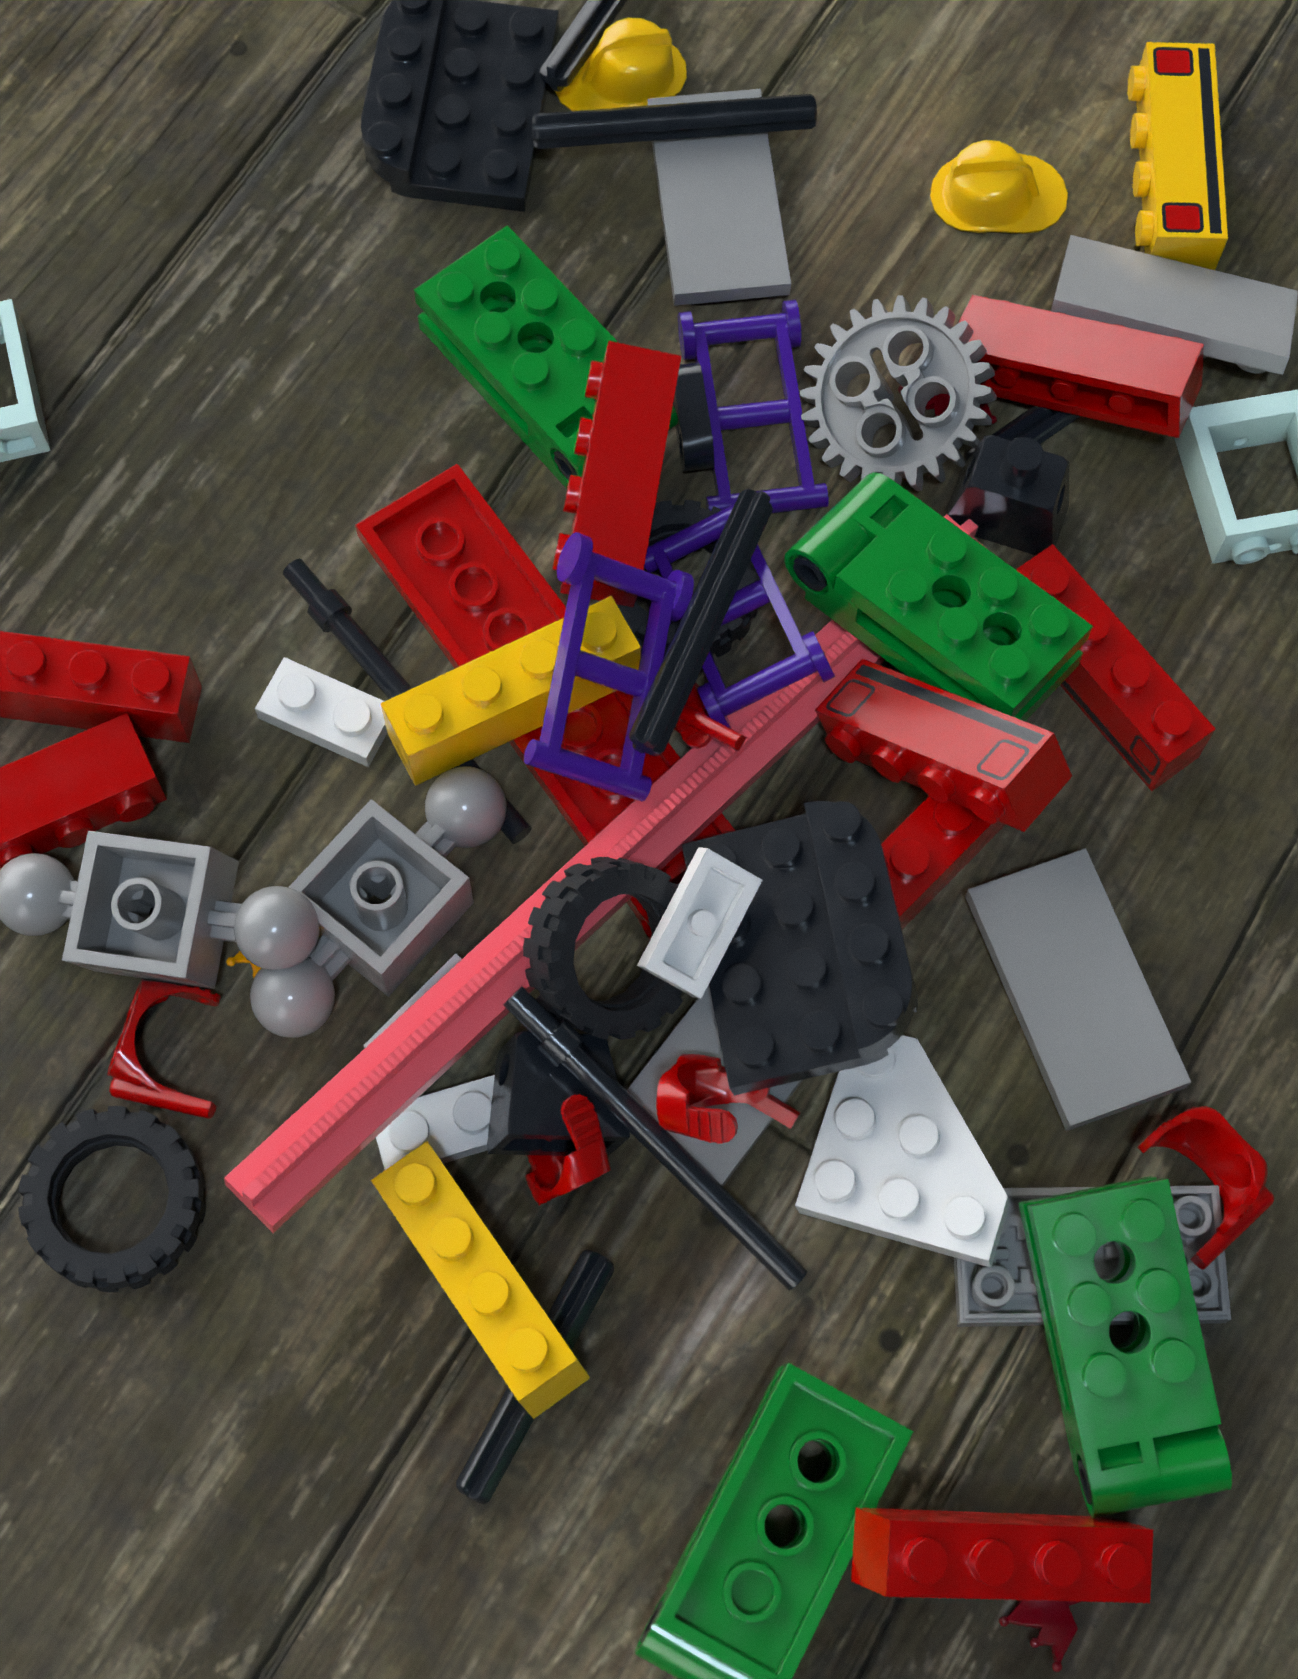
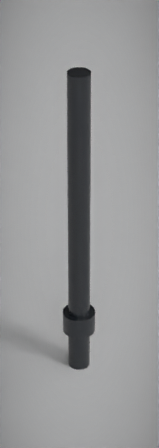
M300 558L292 561L285 567L283 575L309 605L307 613L323 632L331 631L388 699L412 689L350 616L352 608L336 589L328 590ZM473 759L454 767H475L481 769ZM506 798V817L500 830L512 844H516L529 834L532 827Z
M523 986L503 1004L540 1042L537 1049L555 1067L562 1064L788 1290H792L803 1280L807 1270L667 1130H664L659 1125V1122L581 1045L584 1038L565 1019L559 1023Z

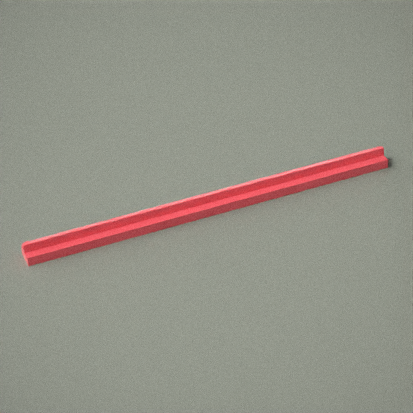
M946 514L944 516L952 524L979 542L974 538L979 526L969 519L960 526L949 515ZM831 620L815 636L835 674L834 678L823 682L817 671L728 715L727 718L731 729L747 737L739 752L714 738L705 747L699 749L691 748L651 785L650 793L645 801L635 800L225 1176V1185L272 1233L278 1230L509 1013L503 1004L521 986L529 993L535 989L530 987L525 970L531 967L529 958L523 956L524 938L531 937L533 926L528 924L530 914L534 907H541L546 899L542 893L553 880L560 882L566 877L564 871L577 863L591 865V859L596 857H609L616 860L623 858L659 870L663 869L683 850L682 844L689 843L695 839L820 721L815 709L862 658L878 665L885 659L835 621ZM620 894L603 901L585 919L576 938L575 950L633 896Z

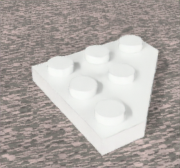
M902 1035L894 1045L887 1049L889 1055L881 1060L839 1071L795 1207L800 1214L991 1268L1010 1207L1008 1196L918 1039Z

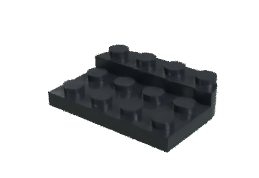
M393 0L389 4L381 21L361 115V132L366 162H369L370 166L381 178L390 183L391 192L410 198L525 212L537 149L533 143L531 122L535 114L543 113L548 83L541 80L540 68L556 45L559 28V10L478 0Z
M849 802L804 803L806 814L682 844L686 869L698 847L712 850L762 879L752 902L709 983L729 1089L734 1096L860 1067L881 1060L889 1055L887 1049L900 1039L910 1024L913 1013L917 1012V987L912 975L888 871V863L875 829L859 813V810Z

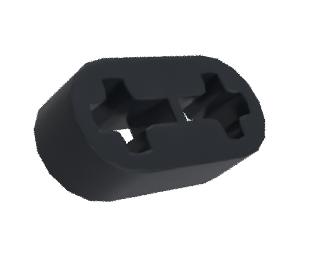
M699 362L680 364L673 406L678 417V424L675 426L682 469L684 472L714 468V445L701 366Z

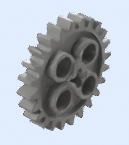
M903 295L897 296L893 312H888L884 305L878 299H875L872 304V317L865 319L856 309L850 310L853 324L851 329L846 331L834 323L830 326L832 334L837 340L833 347L816 343L814 348L825 360L822 366H805L804 371L817 383L814 387L800 390V396L806 402L816 405V407L806 411L801 415V418L809 427H820L808 438L810 443L817 449L828 447L821 459L831 468L843 462L840 475L851 483L860 474L862 480L869 473L876 472L886 475L900 486L902 478H906L917 492L922 491L923 473L929 471L940 482L945 481V472L942 464L949 459L955 465L963 468L966 463L959 452V448L963 444L976 448L979 445V439L972 432L973 426L991 425L992 419L979 407L980 404L997 400V395L992 388L980 385V383L993 377L995 371L989 363L977 362L988 351L980 340L968 342L974 331L966 321H962L953 327L955 315L947 306L943 307L933 317V305L927 298L922 297L914 312H911L910 305ZM914 343L923 344V352L914 364L899 366V356L903 349ZM876 350L882 352L890 374L903 387L901 395L923 432V437L919 441L913 439L905 416L892 403L894 395L872 358V354ZM859 374H870V382L867 389L860 395L848 397L847 387L850 381ZM938 394L950 395L949 406L944 413L934 418L925 417V407L932 397ZM896 424V435L893 441L885 447L873 448L872 442L875 432L883 425Z

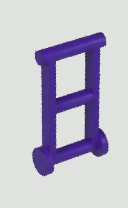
M783 301L782 313L698 323H693L691 311L679 312L678 332L683 360L695 359L696 363H700L713 436L714 468L712 470L716 496L706 497V508L711 511L714 506L723 510L735 504L740 494H731L721 431L789 423L799 486L759 491H763L770 496L769 503L773 507L772 513L828 507L829 500L826 483L814 484L804 420L801 418L803 413L792 348L801 346V321L797 301ZM775 338L784 399L717 407L708 345Z
M735 504L649 546L644 565L647 572L652 573L659 569L662 577L667 579L674 571L672 562L718 540ZM758 544L751 561L760 579L736 591L721 626L771 602L795 654L727 687L711 650L709 651L702 666L709 682L698 687L697 690L710 718L731 728V725L727 718L728 715L817 671L823 682L835 677L814 632L811 631L801 636Z
M575 532L566 541L557 565L558 580L569 584L570 590L540 741L532 739L528 743L524 753V763L643 802L650 793L652 781L650 777L642 775L645 753H640L632 747L629 733L663 661L670 621L676 622L684 615L692 598L694 580L691 574L681 570H674L665 579L592 552V539L589 536ZM594 580L651 600L638 670L580 650ZM575 676L633 696L620 767L561 748Z

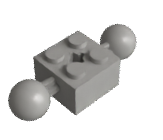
M457 767L441 774L428 790L425 799L427 822L416 834L371 799L288 887L303 894L314 906L319 921V937L314 950L302 963L282 970L260 968L254 977L250 990L251 1007L256 1019L265 1029L275 1035L286 1038L303 1037L318 1030L327 1021L334 1006L335 990L333 980L348 964L389 997L474 902L469 877L445 858L455 847L473 848L483 845L500 831L505 821L507 803L503 789L493 776L475 767ZM391 894V898L384 903H369V898L373 895L383 900Z
M88 831L78 881H74L70 871L60 861L40 853L20 855L10 860L0 869V920L3 924L22 935L41 936L57 930L70 919L62 960L95 972L215 989L224 941L237 943L241 953L254 965L267 970H282L296 966L309 957L317 944L320 930L318 916L312 903L303 894L288 887L270 886L262 888L251 894L242 904L231 902L239 861L208 846ZM154 908L152 914L149 917L150 909Z

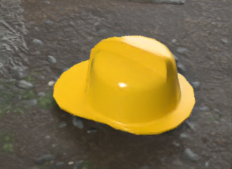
M629 17L616 21L604 31L599 43L571 84L564 87L562 91H555L561 104L571 111L647 106L648 99L672 97L681 92L687 78L686 63L680 51L672 45L668 29H661L655 23L643 18Z
M983 140L972 143L963 149L957 157L940 168L932 181L930 198L935 213L942 221L959 231L975 233H1031L1043 231L1057 223L1066 210L1068 192L1063 178L1050 164L1038 157L1017 153L1014 148L1001 141Z

